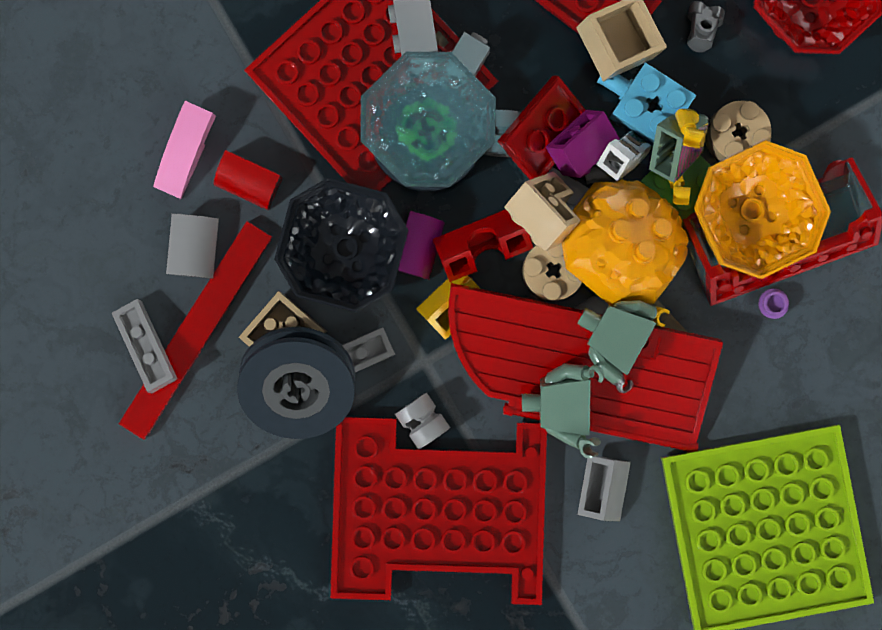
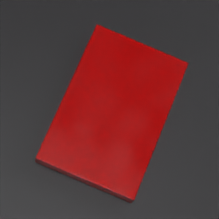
M552 76L497 142L529 180L547 174L555 164L546 146L586 109L559 76Z

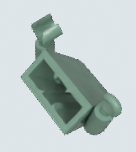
M563 363L548 372L546 377L540 379V394H522V412H540L541 428L546 429L547 433L562 442L580 449L583 457L590 459L599 455L598 452H594L591 449L590 445L598 446L601 444L599 438L592 437L587 439L585 436L590 435V378L594 377L595 370L599 375L598 382H602L604 380V372L597 365L589 367L586 365Z

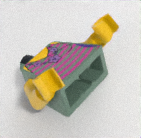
M679 109L657 125L649 170L669 180L670 187L673 189L672 201L676 205H689L691 187H683L685 185L683 174L703 152L707 130L711 126L707 116L698 114L692 109Z

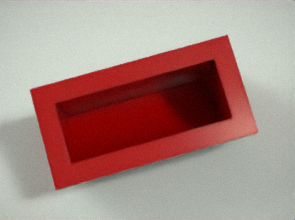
M225 150L215 174L214 186L269 210L283 178L277 173Z

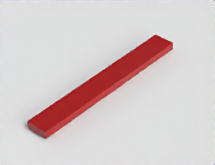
M246 221L215 270L213 278H210L165 349L178 379L154 393H148L143 384L120 420L119 425L143 440L147 438L271 242L272 236Z

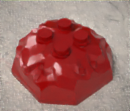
M754 0V9L772 28L775 35L785 41L795 53L840 54L882 15V0Z

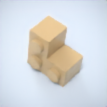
M554 171L526 181L504 206L510 213L512 220L522 226L531 236L533 243L544 251L559 246L581 221L565 204L574 192Z
M278 291L239 338L250 347L261 336L281 328L305 327L323 333L327 331L284 293Z

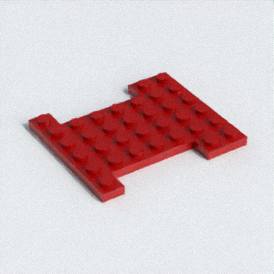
M345 417L336 426L330 598L391 600L392 570L512 574L511 604L542 605L547 431L540 427V423L516 422V452L396 448L397 418Z

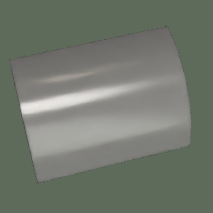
M172 214L166 274L213 278L219 219Z
M599 456L587 458L577 515L602 521H620L631 462Z

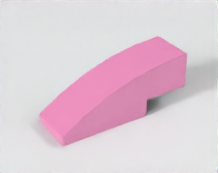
M184 101L164 151L153 187L182 199L205 148L204 142L216 118L212 112Z

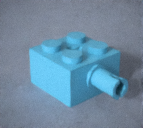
M646 62L634 80L630 79L629 81L621 75H617L604 82L600 76L597 83L602 84L619 95L618 99L620 102L609 119L627 131L635 132L652 147L654 145L657 125L676 113L677 110L682 108L688 109L696 97L694 93ZM653 101L657 104V110L651 113L647 109L649 108L648 103Z

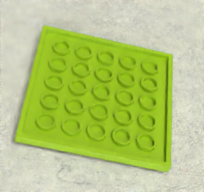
M831 425L661 457L693 630H735L874 604L840 425Z

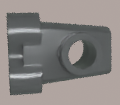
M694 1L690 4L688 19L691 21V31L687 38V44L693 51L705 52L712 47L717 28L723 24L725 11L722 7H707L699 1Z

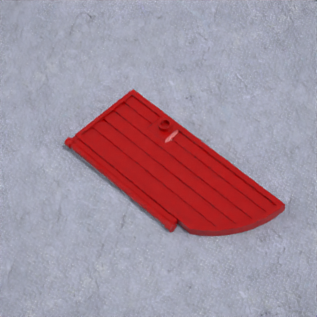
M451 283L448 317L455 350L468 375L488 397L508 401L503 407L504 415H516L540 420V412H522V394H540V379L546 377L548 372L563 363L586 365L589 367L594 365L588 355L590 346L587 344L592 332L577 324L584 310ZM655 325L628 375L624 374L625 383L622 388L628 384L629 380L633 381V386L628 392L620 393L616 385H613L605 378L602 382H598L599 375L594 370V377L590 378V431L685 450L687 453L698 451L699 443L697 440L723 346L722 339Z

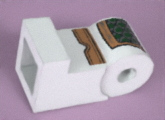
M630 131L619 141L614 139L609 142L597 165L618 181L641 163L652 146L635 132ZM609 161L620 164V170L614 168Z

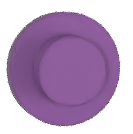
M769 289L760 296L758 306L764 316L776 319L782 317L788 311L789 299L783 291Z

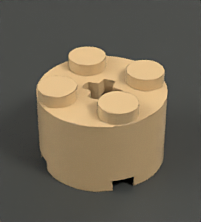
M735 101L723 106L711 117V126L707 130L705 138L706 146L711 155L717 160L722 161L764 140L771 142V124L766 113L756 103L751 101ZM736 129L741 130L743 135L741 137H734L732 132Z
M562 243L548 251H544L536 245L525 257L522 267L523 282L528 291L535 297L545 301H559L571 296L580 287L582 282L565 267ZM548 263L551 266L556 264L559 266L558 278L554 275L551 277L546 275V272L549 270L546 266Z

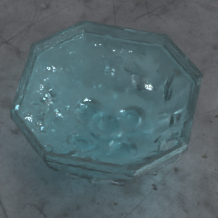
M405 52L361 96V142L405 187H451L495 144L496 97L452 52Z

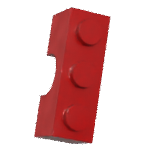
M506 209L432 239L449 282L477 272L475 259L485 250L497 249L503 253L507 260L534 248L528 232L512 220L510 213Z

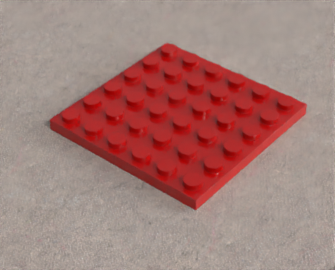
M320 0L244 71L347 183L380 191L392 179L380 168L371 150L369 121L377 100L388 87L400 79L414 74H439L460 83L478 102L498 83V80L484 65L481 66L471 84L445 69V63L460 39L433 9L435 34L440 31L449 43L444 48L437 45L438 56L402 61L401 53H395L392 35H398L397 23L391 24L388 5H394L393 0ZM431 112L418 113L406 124L405 131L407 133L412 132L415 123L420 120L422 132L418 135L419 137L425 136L429 147L433 143L431 134L435 130L428 129L425 118L434 119L437 123H441L443 119L438 114ZM417 143L410 145L413 150L419 153L426 149Z

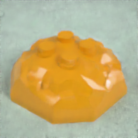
M767 140L710 166L694 207L707 242L718 263L759 279H763L816 253L831 213L807 156Z
M622 179L613 182H594L572 210L580 218V223L562 242L566 269L611 307L618 301L640 300L650 305L654 304L672 281L688 255V236L682 228V219L679 216V212L665 198H662L657 192L638 180L625 181Z

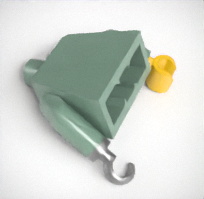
M640 300L618 301L613 307L608 306L603 316L585 308L577 324L592 332L587 342L590 346L588 355L594 365L602 368L604 378L613 385H616L620 393H626L632 388V380H629L628 384L622 388L625 383L624 374L628 375L655 325L661 327L666 325L660 322L659 317L663 312L670 314L668 309L653 306Z

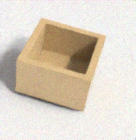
M622 0L588 15L576 27L603 82L654 59L667 48L643 0Z

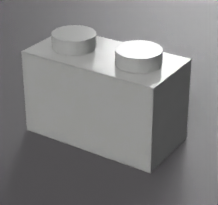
M393 0L394 5H388L390 23H397L398 35H392L395 53H401L402 61L438 56L430 0Z

